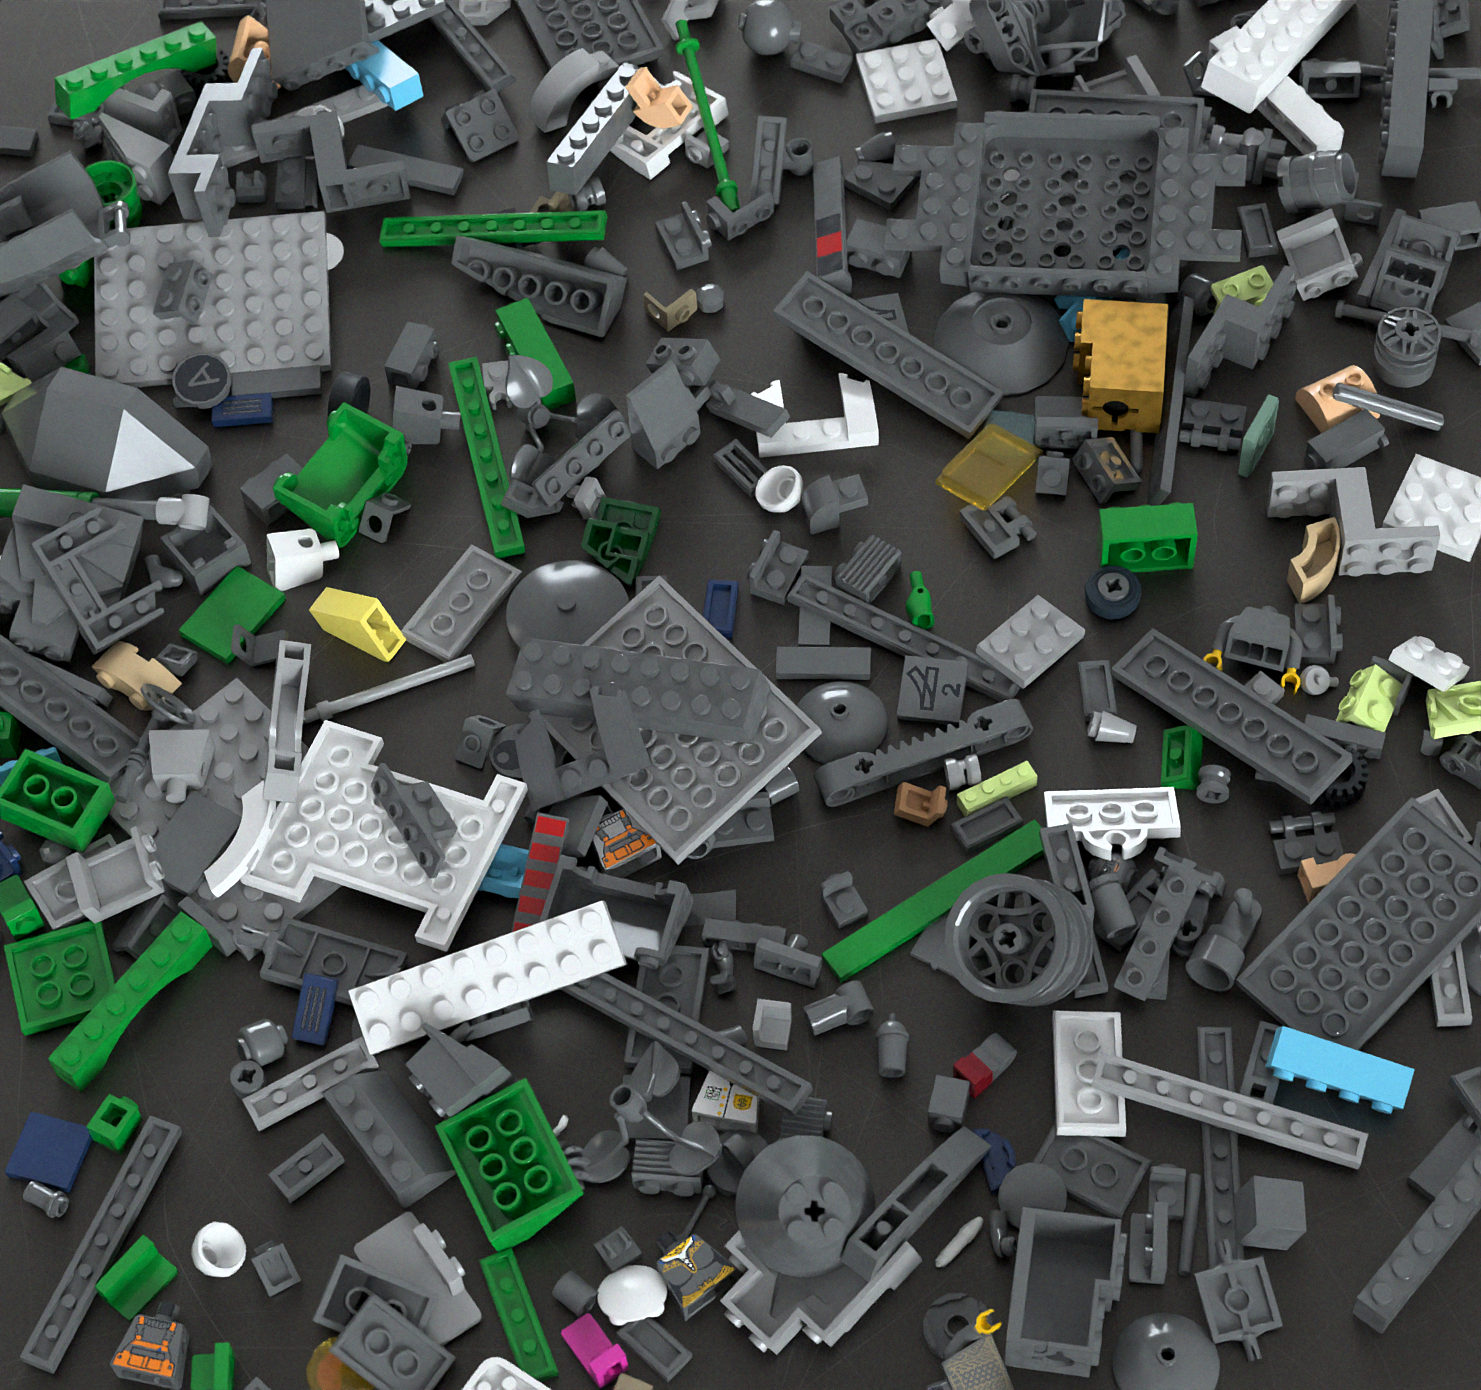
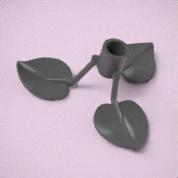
M510 355L508 357V372L505 384L506 394L509 401L518 407V419L522 423L527 424L526 430L530 432L537 445L536 448L531 444H524L516 451L511 462L510 484L514 478L533 487L532 482L555 463L551 455L542 453L544 446L535 428L544 427L549 419L577 423L575 434L581 440L612 411L618 410V408L605 395L590 393L578 402L576 406L577 417L549 412L545 406L541 405L540 399L548 395L553 387V379L549 369L543 363L533 358Z
M654 1040L639 1060L630 1077L629 1084L620 1085L611 1093L610 1104L617 1111L614 1118L618 1121L621 1134L615 1130H604L587 1143L584 1148L583 1157L591 1161L585 1167V1171L591 1176L583 1178V1180L594 1183L607 1182L618 1177L626 1169L630 1162L631 1154L625 1148L629 1143V1137L624 1120L639 1122L646 1118L677 1144L670 1151L669 1162L674 1171L681 1175L697 1174L712 1165L716 1158L720 1156L722 1150L721 1138L718 1132L709 1124L693 1122L684 1129L682 1136L679 1137L647 1111L646 1102H650L652 1096L663 1097L668 1094L677 1084L680 1076L678 1062L657 1041Z

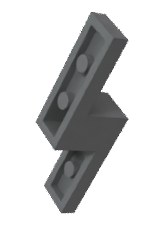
M1072 823L1039 829V837L1051 882L1064 887L1079 900L1087 912L1093 930L1095 908ZM1094 930L1092 960L1086 975L1073 990L1075 998L1108 992V983Z

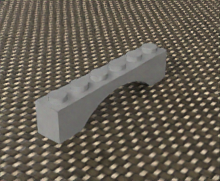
M280 640L274 673L262 798L265 800L295 803L301 769V737L311 644Z

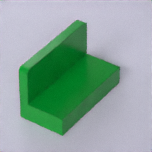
M142 1235L94 1287L107 1304L129 1322H132L178 1274V1270L158 1253L151 1240Z
M229 1342L215 1343V1353L193 1355L191 1390H234L236 1354Z

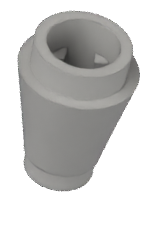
M1103 710L1100 713L1093 711L1087 736L1094 737V741L1132 743L1137 725L1131 724Z

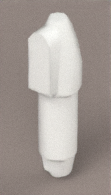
M980 1216L965 1224L940 1252L935 1260L937 1267L943 1268L950 1263L975 1238L982 1228L984 1221Z

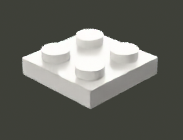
M1414 636L1396 647L1388 659L1442 692L1464 679L1470 668L1462 663L1463 660L1459 656L1450 652L1444 653L1435 647L1434 642L1421 636Z

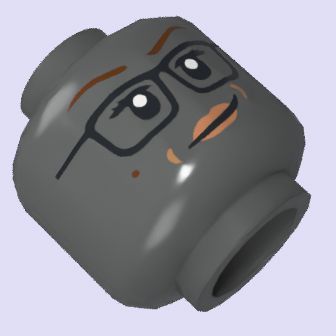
M1113 850L1111 860L1094 856L1088 866V874L1091 875L1090 881L1104 874L1116 873L1119 879L1118 883L1121 884L1126 894L1137 884L1139 878V871L1136 869L1135 861L1131 858L1124 860L1122 854Z

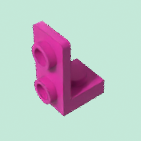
M585 1314L561 1331L563 1339L599 1389L629 1369L626 1354L618 1343L614 1346L591 1314Z

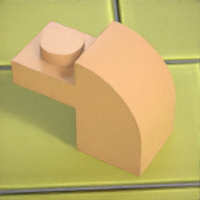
M646 67L638 69L625 87L638 104L633 112L641 120L654 127L670 128L681 125L693 107L678 85L662 89Z

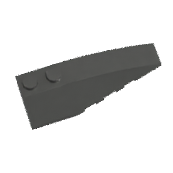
M464 236L456 237L451 261L453 266L480 282H485L494 287L497 292L504 296L507 295L515 301L528 298L535 312L546 321L599 337L605 336L621 308L627 278Z

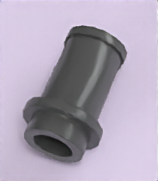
M37 1181L30 1182L23 1193L24 1201L45 1210L46 1215L49 1217H61L69 1206V1200L64 1192H54Z

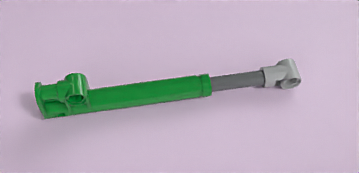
M0 488V517L12 518L21 489ZM46 490L144 517V520H157L159 524H178L179 527L191 530H205L207 525L210 499L201 495L183 494L182 499L160 497L156 501L100 498L97 492Z

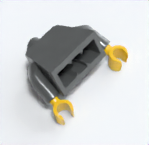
M1264 606L1261 609L1245 607L1240 616L1236 615L1220 624L1211 647L1213 652L1207 654L1203 659L1209 664H1217L1216 668L1222 671L1221 655L1224 653L1226 658L1282 672L1285 668L1287 673L1282 676L1279 686L1284 689L1285 682H1291L1295 687L1293 695L1296 694L1300 685V678L1296 671L1300 670L1303 643L1296 631L1290 628V618L1288 616L1278 614V611L1272 606Z

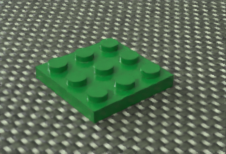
M88 921L4 945L20 1026L24 1036L84 1019L116 984L101 921L96 924Z

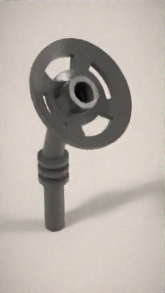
M143 684L140 688L143 697L153 708L151 712L152 718L137 747L131 750L128 761L125 764L127 769L114 797L122 803L127 801L138 774L143 772L146 761L149 759V730H160L162 724H166L169 720L186 725H193L196 721L195 714L185 703L168 691L152 684Z

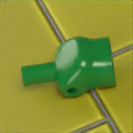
M913 571L909 574L912 592L906 601L905 611L913 625L928 630L935 623L931 607V596L928 589L924 586L922 573L920 571Z

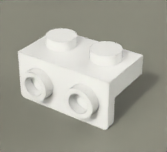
M952 0L953 3L946 9L940 7L929 16L931 20L927 23V26L946 51H949L962 41L965 32L976 26L969 9L971 0Z

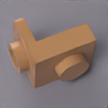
M902 782L897 787L894 815L927 827L930 826L938 818H941L947 809L948 802L945 799L946 787L939 785L931 792Z

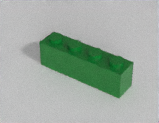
M525 298L495 310L497 322L494 323V328L500 340L505 339L507 343L505 344V349L508 357L510 355H521L533 358L543 363L551 372L553 387L548 395L540 398L541 405L545 406L549 411L575 401L574 382L529 299Z

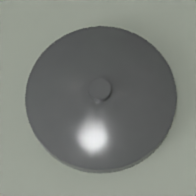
M565 560L546 564L525 576L513 590L506 610L508 632L519 652L524 637L582 645L629 603L628 596L620 581L608 570L596 564L579 560Z

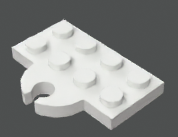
M1174 787L1044 792L1047 827L1072 823L1076 841H1082L1087 851L1103 859L1111 860V844L1122 845V857L1125 860L1140 854L1146 847L1147 839L1149 838L1166 839L1180 837L1181 826Z

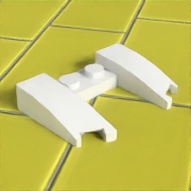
M677 71L672 72L675 81L664 86L660 83L658 84L662 89L678 85L693 105L681 125L670 128L656 127L647 136L628 126L610 150L619 159L650 180L670 164L668 155L685 142L686 136H692L701 127H704L691 79ZM705 87L716 126L729 115L726 100Z
M839 373L844 417L794 423L785 422L772 438L756 432L759 458L879 445V432L870 381L865 380L863 383L848 379L847 374ZM780 380L773 381L770 388L759 394L756 392L751 393L753 396L784 408Z

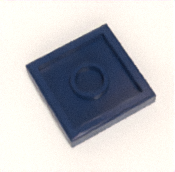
M30 1112L4 1172L7 1177L26 1182L37 1181L45 1187L70 1193L91 1144L92 1137L84 1125Z

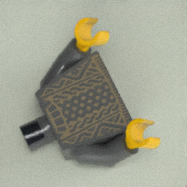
M993 1309L981 1313L977 1320L956 1332L943 1351L944 1362L939 1365L944 1379L926 1386L927 1390H1014L991 1335L992 1332L1001 1327L1002 1323L999 1322L991 1326L987 1322V1315L992 1313Z

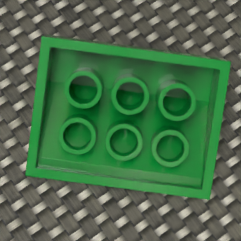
M527 1078L512 1084L435 1126L481 1225L497 1252L512 1248L529 1239L584 1194Z

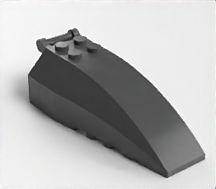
M71 150L21 175L0 188V204L21 195L32 217V226H36L27 232L25 230L21 231V229L8 234L10 241L0 243V296L31 287L68 269H75L82 262L93 256H101L107 249L115 245L124 247L130 242V232L127 230L126 221L129 215L128 205L123 201H117L104 207L92 178ZM115 219V229L110 231L109 221Z

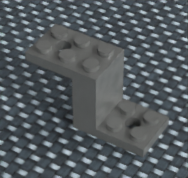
M320 111L306 116L295 115L287 119L265 120L259 124L251 125L261 163L308 155L315 156L318 181L326 213L411 199L403 160H389L378 165H360L354 169H348L337 111Z

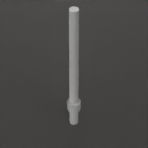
M470 654L332 702L325 700L316 703V707L304 711L303 724L318 719L321 722L331 719L333 714L473 667L475 666L474 660Z

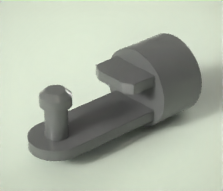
M1239 888L1235 891V901L1229 906L1221 924H1211L1206 935L1199 938L1186 963V970L1189 976L1205 988L1214 991L1229 990L1245 961L1244 952L1262 918L1261 905L1253 899L1252 892L1248 888Z

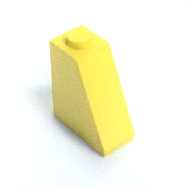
M326 587L309 609L324 631L384 662L389 663L406 641L377 598Z

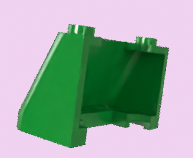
M345 402L337 410L330 413L326 422L328 439L296 476L291 472H287L284 475L278 476L273 485L274 496L279 502L327 541L335 540L339 548L344 547L359 530L366 500L383 493H389L403 475L408 462L402 432Z

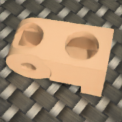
M1344 854L1337 861L1316 865L1314 857L1301 860L1297 875L1308 902H1311L1356 854Z

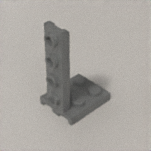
M1159 847L1154 859L1161 869L1160 872L1164 874V878L1113 986L1144 1002L1151 991L1195 893L1207 895L1212 898L1213 894L1222 897L1227 887L1221 873L1210 871L1197 865L1196 862L1185 857L1183 859L1162 847Z

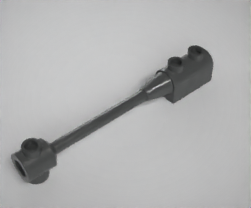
M1311 58L1300 62L1299 85L1303 87L1310 98H1359L1360 87L1383 83L1386 67L1360 63L1359 61H1349L1346 58H1339L1335 61H1320L1317 58ZM1429 68L1428 79H1481V68Z

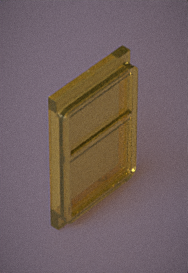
M994 423L989 424L942 469V474L936 479V485L986 511L1042 455L1043 450Z

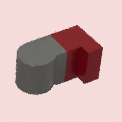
M994 1033L979 1048L977 1047L966 1058L961 1057L953 1065V1078L970 1081L969 1095L975 1099L1013 1062L1017 1055V1050L998 1033Z

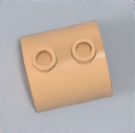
M249 15L244 17L239 23L228 65V74L234 83H238L252 48H263L265 58L269 60L271 66L268 29ZM276 83L277 89H279L281 85Z
M1351 365L1297 391L1296 401L1321 433L1364 410L1334 400L1332 390L1337 383L1347 384L1377 394L1367 374L1358 366ZM1369 411L1376 419L1380 417L1379 413Z

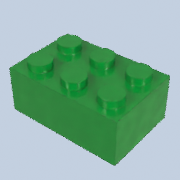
M1175 502L1169 505L1151 506L1145 504L1138 507L1099 509L1096 543L1099 568L1104 566H1120L1127 568L1132 573L1193 569L1198 535L1193 503L1183 504Z
M25 749L0 787V818L84 853L116 800L108 783Z

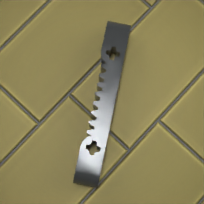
M1009 699L975 711L970 715L967 723L959 720L958 729L948 724L947 733L937 728L935 729V737L930 736L926 732L924 733V741H919L914 736L910 746L904 741H900L899 750L889 745L887 754H884L880 749L876 750V756L869 752H859L825 764L814 773V779L826 805L839 806L896 786L902 782L944 768V759L955 758L956 760H962L966 755L972 754L980 756L1019 742L1032 733L1033 726L1020 700Z

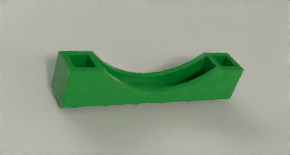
M198 22L55 77L56 104L70 120L96 111L104 100L118 88L143 74L170 68L195 72L217 63L216 36L202 22Z
M180 912L48 1057L56 1075L82 1093L104 1068L119 1037L141 1008L169 982L191 971L213 947L206 928Z

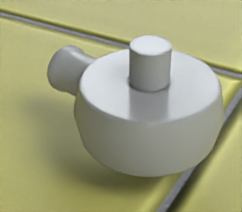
M1318 665L1305 668L1300 675V686L1310 695L1322 694L1329 686L1337 687L1339 684L1337 677H1330L1328 672Z

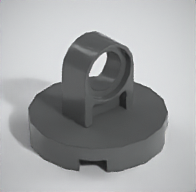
M739 1129L727 1131L720 1135L722 1141L721 1154L712 1165L706 1168L707 1178L715 1189L726 1196L736 1195L739 1181L747 1166L764 1148L769 1146L765 1139L755 1132Z

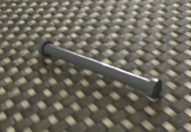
M1339 300L1335 317L1342 318L1343 316L1379 323L1387 313L1346 304V301ZM1439 324L1441 327V337L1468 342L1470 346L1477 347L1480 329L1474 328L1473 331Z

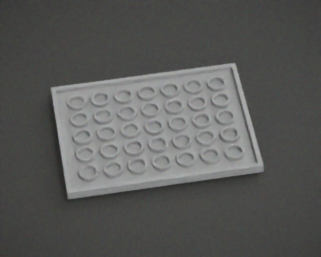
M324 211L228 219L220 237H208L204 222L127 228L130 232V242L124 247L115 245L107 249L101 256L94 257L96 377L132 387L172 384L173 372L177 365L187 356L196 353H212L220 356L227 363L231 376L233 372L320 365L321 371L332 370L327 234ZM195 260L212 273L213 277L197 324L192 325L182 317L160 320L153 314L157 296L169 263Z
M660 576L653 580L582 644L592 647L756 668ZM766 676L765 678L770 685V690L754 744L639 728L652 767L601 786L678 865L822 734L820 728ZM541 714L547 732L575 760L604 750L595 721Z
M236 678L193 711L196 716V721L193 725L177 723L169 730H210L215 743V751L204 787L200 790H186V798L194 791L242 817L243 803L241 796L262 782L265 777L271 710ZM301 741V752H302L301 763H302L303 759L305 758V756H306V754H307V752H308V750H309V748H308L302 741ZM150 749L146 766L143 772L138 774L127 801L122 803L116 800L107 815L130 839L133 838L130 829L137 826L145 834L149 833L155 840L183 804L168 802L166 800L167 790H159L152 775ZM125 772L109 784L114 797ZM276 801V809L280 801ZM314 876L299 903L242 884L240 879L225 893L217 897L211 892L205 878L190 898L196 904L203 902L213 913V918L217 922L222 919L230 926L234 932L231 938L236 948L249 961L262 950L237 944L238 932H243L240 929L242 924L268 932L272 929L276 930L280 927L284 916L299 921L342 885Z

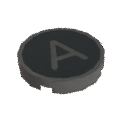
M196 353L187 356L177 365L172 377V385L177 398L184 405L198 407L199 409H208L222 402L229 394V388L232 384V376L227 363L220 356L212 353Z

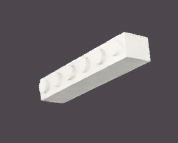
M1237 26L1209 41L1208 61L1240 30ZM1288 74L1256 107L1304 155L1316 151L1341 149L1344 130L1340 123L1333 120L1324 111L1323 107L1319 103L1314 102L1306 94L1303 87L1297 85Z

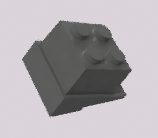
M466 1021L449 1036L425 1022L421 1027L431 1039L405 1064L413 1073L409 1077L410 1081L421 1093L424 1092L430 1099L429 1104L446 1120L520 1081L497 1059L471 1044L465 1047L460 1044L474 1032Z

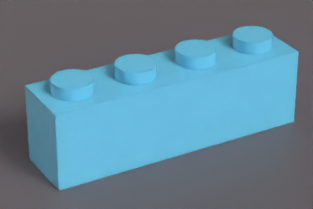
M378 40L372 42V44L379 48V53L369 56L366 60L358 61L345 67L353 79H358L362 82L369 92L375 93L383 104L387 103L395 111L424 96L419 74Z
M1285 1026L1276 1029L1265 1065L1266 1068L1274 1070L1273 1076L1293 1081V1078L1297 1077L1306 1080L1305 1086L1320 1092H1325L1326 1088L1339 1091L1338 1097L1358 1103L1360 1098L1372 1102V1109L1391 1114L1392 1109H1403L1415 1070Z

